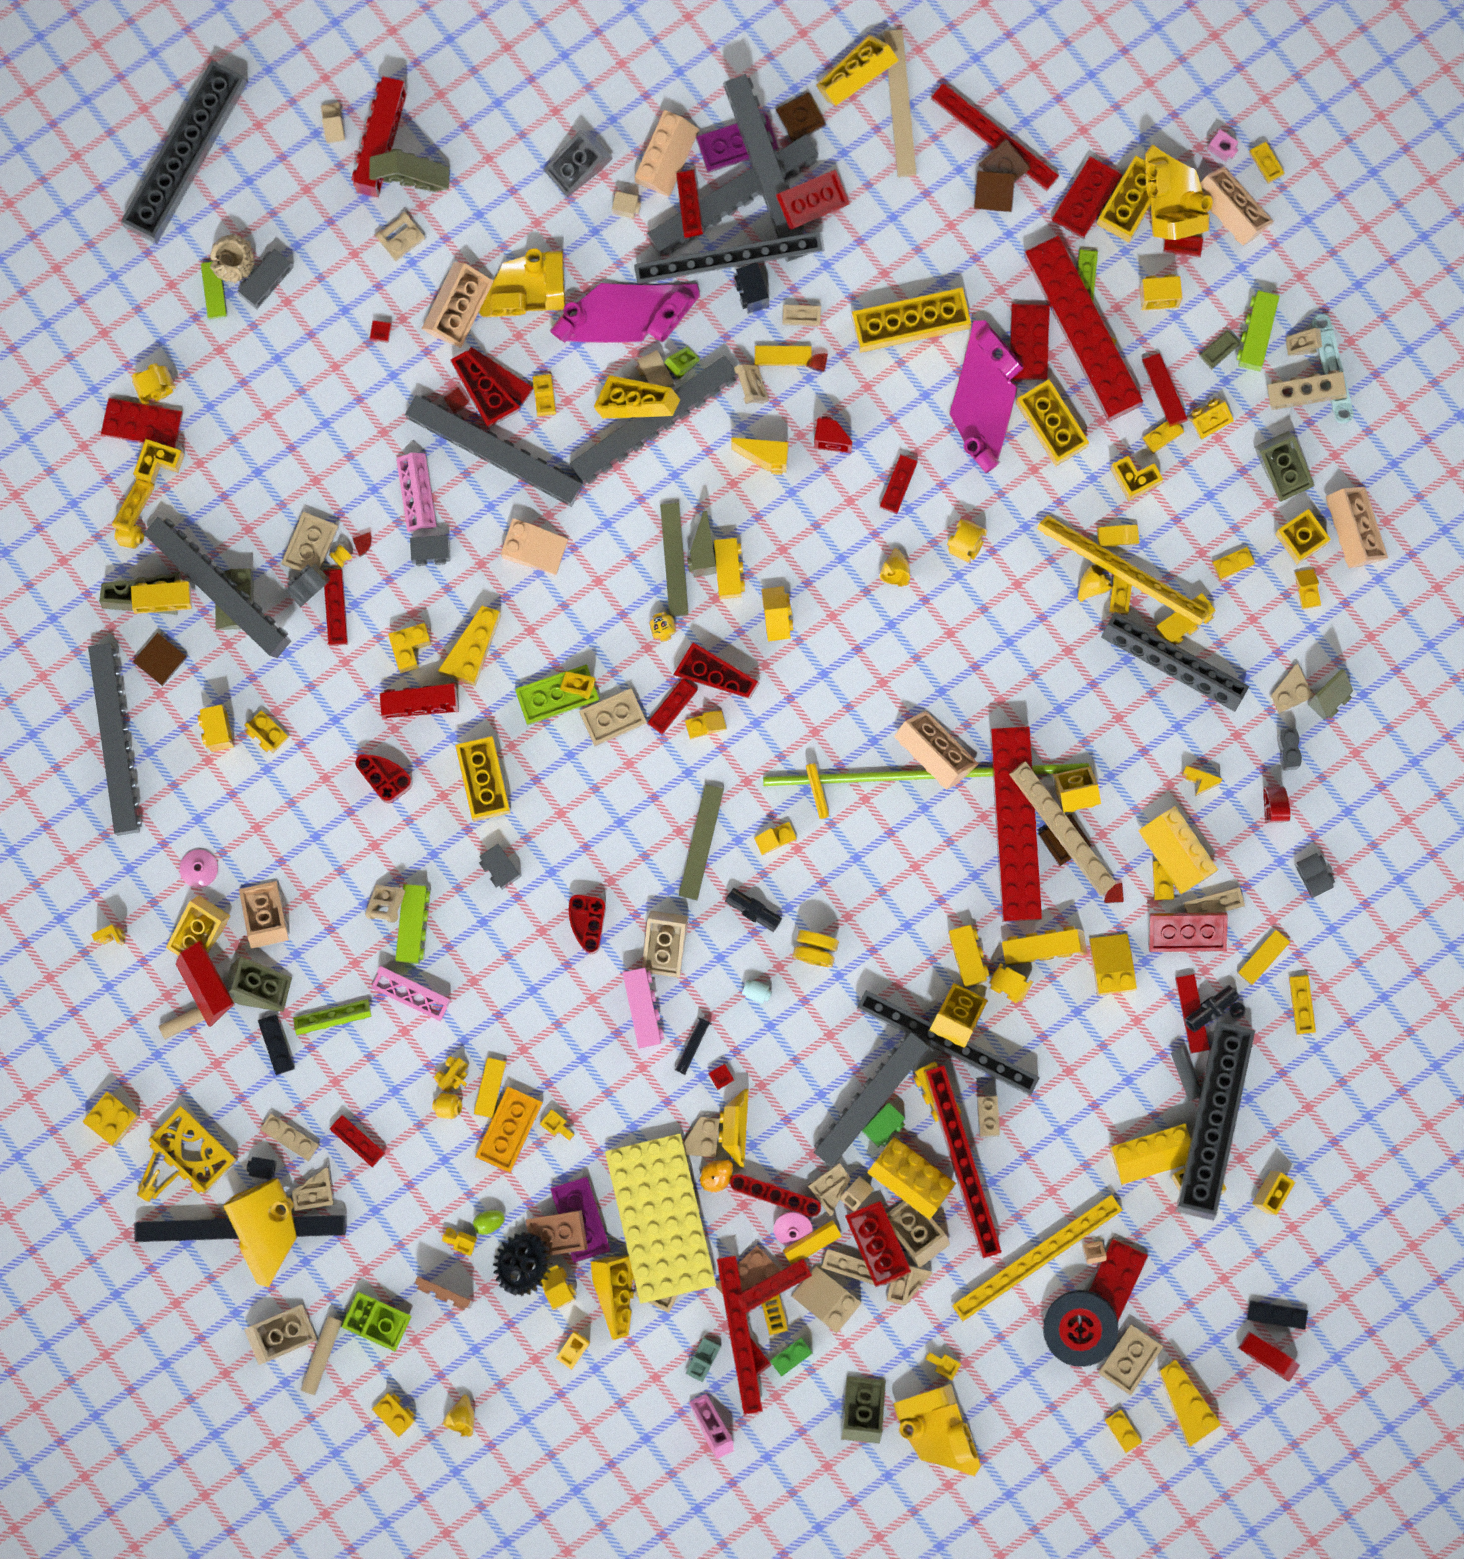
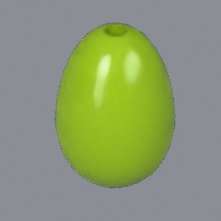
M487 1210L475 1216L473 1225L478 1234L488 1235L503 1225L505 1216L499 1210Z

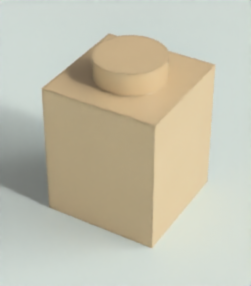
M616 191L612 214L635 219L636 213L639 214L641 208L638 196Z
M859 1176L842 1195L840 1200L855 1212L874 1188Z

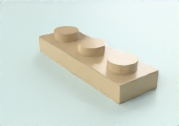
M1239 887L1185 902L1184 907L1186 913H1221L1245 907V903Z
M273 1114L269 1115L260 1129L308 1162L320 1146Z
M827 1249L821 1268L874 1285L863 1260Z

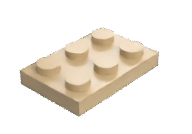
M303 512L281 564L298 572L308 564L310 567L316 564L321 569L339 526Z
M632 688L579 711L595 747L647 724Z
M1130 1324L1098 1374L1131 1396L1163 1346Z

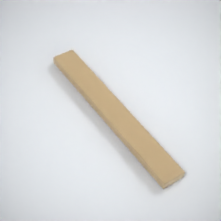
M903 29L884 31L885 43L890 46L899 60L887 69L897 176H916Z

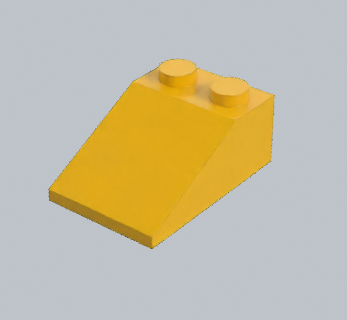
M731 437V450L766 471H771V474L782 475V472L786 473L788 442Z
M200 895L189 901L166 948L179 956L182 951L201 941L207 953H209L223 932L231 915Z
M1128 934L1089 938L1097 996L1136 991L1137 985Z

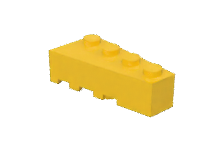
M868 35L819 81L816 87L827 102L837 106L899 60L887 43Z
M1075 926L1063 928L1064 931L1056 932V929L1044 931L1045 934L1038 936L1037 933L1025 934L1026 938L1019 939L1018 936L1007 937V941H1002L1005 965L1031 963L1037 959L1039 961L1052 960L1055 956L1066 958L1071 957L1073 953L1086 955L1087 948L1084 931L1075 929Z

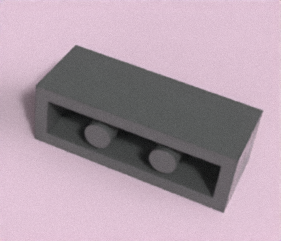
M276 249L272 252L269 251L264 256L260 266L257 265L253 268L251 276L240 283L238 287L239 295L255 309H258L294 268L292 263Z

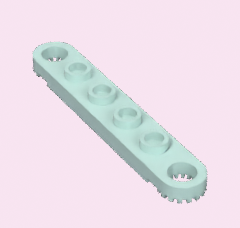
M1318 314L1312 320V329L1319 328L1321 332L1322 347L1317 350L1323 374L1327 375L1329 371L1339 370V372L1344 374L1330 317L1325 314ZM1323 319L1326 321L1327 326L1321 329L1317 327L1316 321ZM1345 374L1347 398L1330 400L1334 418L1341 424L1350 422L1354 415ZM1326 382L1327 390L1331 387L1329 382ZM1339 410H1347L1349 416L1344 419L1339 417Z

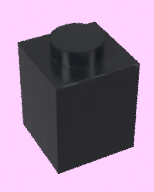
M252 1157L251 1161L248 1160L246 1172H249L250 1177L274 1179L277 1161Z

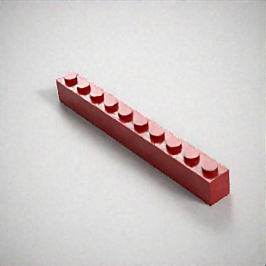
M941 1064L925 1069L923 1072L980 1257L984 1259L1000 1254L1002 1251L945 1066Z

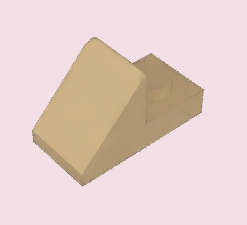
M340 104L321 105L326 143L345 141Z
M1313 328L1286 337L1288 356L1316 353V349L1322 347L1320 329Z

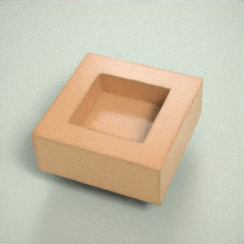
M1102 1241L1083 1244V1252L1087 1264L1106 1261V1253Z

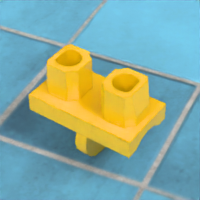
M449 1056L445 1063L450 1068L446 1074L438 1071L434 1076L438 1086L447 1093L452 1088L457 1089L460 1084L466 1087L467 1083L463 1080L468 1075L465 1071L469 1067L462 1059Z

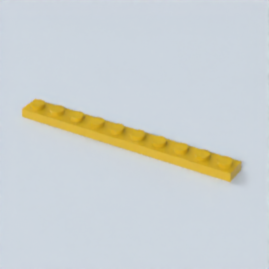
M1049 515L1039 523L1037 529L1045 535L1052 537L1060 544L1067 546L1077 554L1106 569L1109 573L1138 588L1141 592L1148 594L1158 602L1190 619V621L1201 625L1210 613L1208 609Z
M1111 1194L952 1305L953 1309L962 1322L1119 1214L1123 1211Z

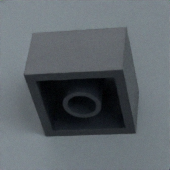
M758 262L736 269L734 285L736 291L741 292L739 295L742 309H746L749 314L768 308L769 295Z

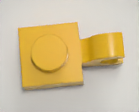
M552 1109L540 1123L543 1128L555 1137L560 1133L570 1141L574 1136L571 1131L564 1127L567 1121Z
M447 1227L442 1241L454 1245L453 1250L471 1257L477 1238L461 1231L457 1235L454 1229Z
M928 1352L925 1358L937 1365L935 1372L951 1381L961 1366V1363L946 1354L939 1358Z

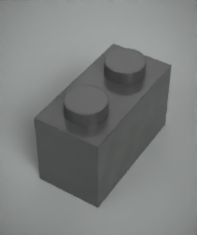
M448 535L410 538L412 564L426 566L427 563L435 562V565H444L446 562H449L450 543Z
M496 844L479 856L482 860L479 864L485 872L489 870L492 875L490 880L496 888L500 886L503 890L521 877L499 844Z

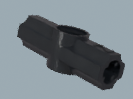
M735 888L731 890L725 900L727 904L742 912L741 914L754 923H759L773 933L782 920L780 916L768 910L764 904L752 897L746 896Z
M1228 985L1215 996L1205 1000L1196 1011L1184 1019L1186 1026L1193 1032H1197L1209 1021L1211 1022L1225 1012L1224 1010L1239 999L1237 991Z

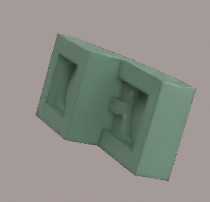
M704 1336L685 1374L703 1382L722 1345Z

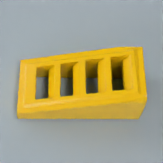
M779 1295L768 1300L776 1299L777 1303L767 1306L765 1303L761 1304L769 1336L788 1331ZM776 1307L779 1308V1311L772 1313L767 1312L768 1309ZM776 1315L781 1316L780 1319L772 1321L769 1320V1317ZM780 1322L783 1324V1326L771 1328L772 1324Z

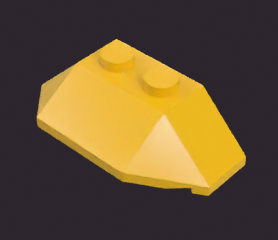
M749 1089L741 1091L724 1107V1111H720V1123H723V1131H719V1142L722 1143L725 1151L741 1168H745Z

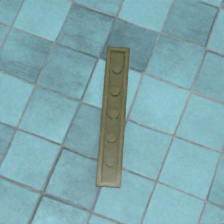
M679 503L660 504L669 615L672 617L688 616Z
M705 784L679 897L698 901L724 792L723 788Z

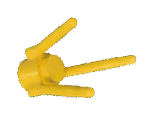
M156 1152L152 1154L143 1179L138 1186L139 1191L137 1195L147 1202H150L152 1198L156 1200L157 1196L178 1177V1174L175 1173L156 1192V1187L152 1184L160 1170L157 1169L149 1183L146 1182L154 1163Z

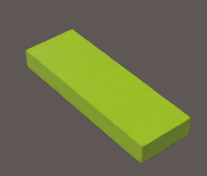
M1079 249L1077 272L1090 298L1094 301L1098 251Z
M213 262L200 263L208 319L227 317L223 282L211 269Z

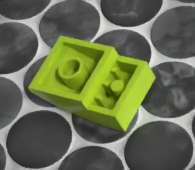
M356 1291L340 1327L396 1352L412 1316Z

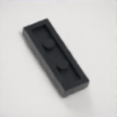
M277 1015L258 1020L275 1075L278 1076L295 1070Z
M1249 1301L1246 1320L1305 1330L1308 1310Z

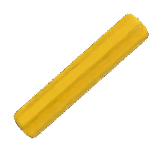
M807 764L806 770L819 818H828L829 812L816 764Z

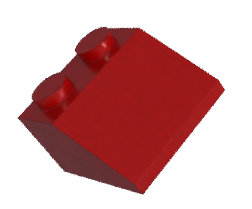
M828 416L817 418L814 449L851 454L853 441L839 423Z

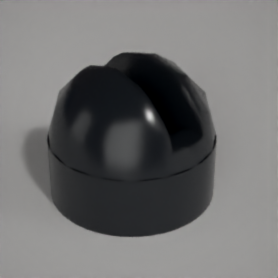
M1241 1003L1232 1004L1230 1007L1231 1017L1241 1019L1245 1015L1244 1005ZM1242 1010V1012H1240V1013H1238V1014H1236V1015L1233 1014V1013H1235V1012H1238V1011Z

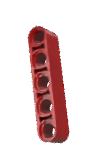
M736 1174L730 1179L732 1190L793 1212H799L808 1217H816L821 1212V1205L815 1199L742 1174ZM736 1178L744 1180L742 1188L738 1189L733 1186V1181ZM755 1184H759L763 1188L762 1193L759 1195H755L751 1191L752 1186ZM774 1190L781 1193V1198L778 1201H773L770 1198V1193ZM791 1197H797L800 1201V1204L795 1208L791 1207L788 1203ZM810 1203H815L818 1206V1211L814 1214H810L807 1211V1206Z

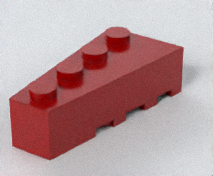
M468 351L450 359L487 428L521 410V407L515 403Z
M694 642L673 674L676 677L747 699H751L760 684L755 679Z
M454 683L423 686L422 688L415 689L408 687L399 691L386 689L384 693H379L381 716L383 719L459 712L458 693Z

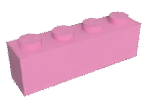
M646 968L623 972L638 1049L661 1044L664 1035L662 1028H658L657 1025L660 1016L658 1009L654 1010L653 1006L656 997L654 990L650 991L649 983L652 982L650 971L646 972Z

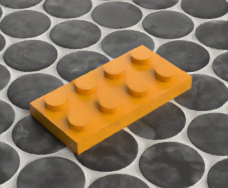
M507 1086L475 1157L511 1173L543 1102Z

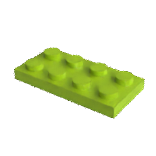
M587 664L515 689L527 726L600 701L595 686H593L589 699L560 690L566 672L591 676Z

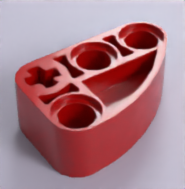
M361 754L356 758L355 765L384 803L390 804L395 802L412 788V779L408 773L391 760L369 754ZM362 760L370 761L367 768L363 769L360 767ZM378 774L381 776L379 783H372L371 779L374 775ZM401 778L408 779L406 786L401 787L398 785ZM386 790L389 792L392 790L390 798L387 796L384 798Z
M1284 786L1264 787L1265 823L1289 822L1291 815L1286 788Z
M574 895L570 898L568 909L572 931L582 949L587 954H595L600 949L606 905L598 897ZM577 899L583 901V906L580 909L573 907V902ZM596 903H600L602 909H598V912H595L592 905L595 906ZM593 921L599 923V928L596 931L589 929V924ZM589 940L596 942V947L593 950L586 948V943Z
M1249 1331L1238 1347L1242 1352L1288 1382L1291 1381L1300 1367L1293 1358Z

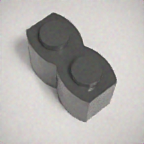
M308 564L300 571L302 575L298 579L294 577L287 583L289 587L285 591L300 607L330 581L316 564H313L311 567Z
M1296 728L1283 729L1280 731L1277 739L1278 747L1281 751L1280 764L1284 771L1296 770L1302 762V755L1298 748L1299 734Z
M1315 853L1294 864L1311 898L1334 888V877L1325 870L1326 862L1322 855L1318 856Z

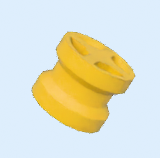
M340 544L334 552L328 554L341 568L344 567V563L347 560L353 558Z

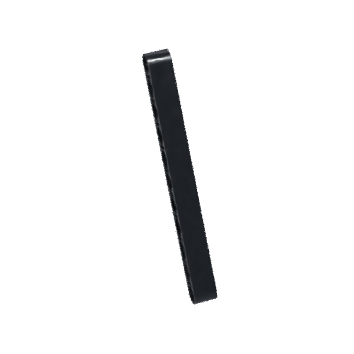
M346 1215L293 1217L297 1237L346 1235ZM230 1219L134 1222V1242L239 1239Z

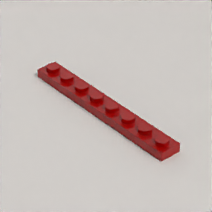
M944 83L931 96L932 101L994 150L1007 139L1030 165L1031 169L1025 175L1045 191H1048L1059 178L1057 173Z
M736 1256L717 1259L743 1415L763 1412L747 1317L736 1298V1295L742 1292Z

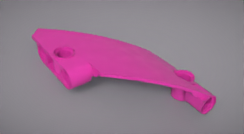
M600 283L577 303H567L563 309L564 314L553 325L550 332L564 343L566 341L593 343L642 342L648 334L660 342H664L700 297L698 285ZM573 311H577L574 316H570ZM669 313H674L672 317L666 318Z
M981 320L973 321L961 375L949 414L964 441L965 452L973 457L985 473H988L1000 463L999 456L1017 387L1011 379L1024 366L988 322ZM999 348L1003 351V356L1000 359L996 357V351ZM973 441L978 444L976 451L971 450V443Z

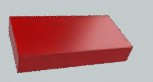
M1188 236L1174 240L1165 239L1163 252L1201 257L1204 238Z

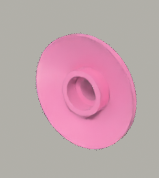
M205 850L190 851L183 857L180 863L182 879L185 883L195 888L208 886L215 880L218 873V864L215 857ZM197 864L201 865L200 871H195L194 869Z
M799 1212L784 1213L774 1223L776 1239L786 1246L792 1245L812 1233L813 1230L811 1221Z

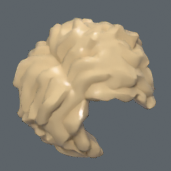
M230 234L219 238L212 245L210 257L213 263L211 264V269L218 278L225 282L230 280V282L237 283L239 280H243V277L247 278L254 267V255L251 251L250 241H246L241 236Z

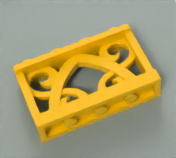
M179 1106L171 1117L148 1139L151 1143L149 1147L156 1153L160 1151L165 1156L163 1160L170 1167L174 1165L178 1169L176 1173L182 1179L186 1180L188 1178L193 1183L191 1187L198 1194L200 1192L206 1194L228 1169L238 1161L182 1106ZM179 1117L182 1118L177 1131L168 1129ZM189 1130L194 1132L192 1138H187L183 1134L188 1135ZM165 1133L175 1135V1140L172 1138L166 1139L170 1141L168 1147H164L161 1144V1136ZM203 1138L205 1141L201 1146V1157L204 1161L183 1160L182 1140L195 1142ZM207 1148H211L213 1150V1153L211 1155H208L210 1159H207L205 1155V1150ZM174 1150L176 1160L168 1152ZM225 1159L227 1162L215 1174L212 1165ZM184 1167L194 1168L192 1175ZM204 1167H208L210 1179L207 1182H200L197 1174L202 1172L205 1177L206 1171Z

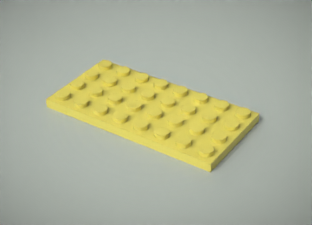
M681 1133L605 1151L640 1304L716 1286Z

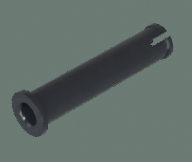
M700 1017L697 1018L699 1021L674 1069L683 1075H686L708 1026L712 1024Z

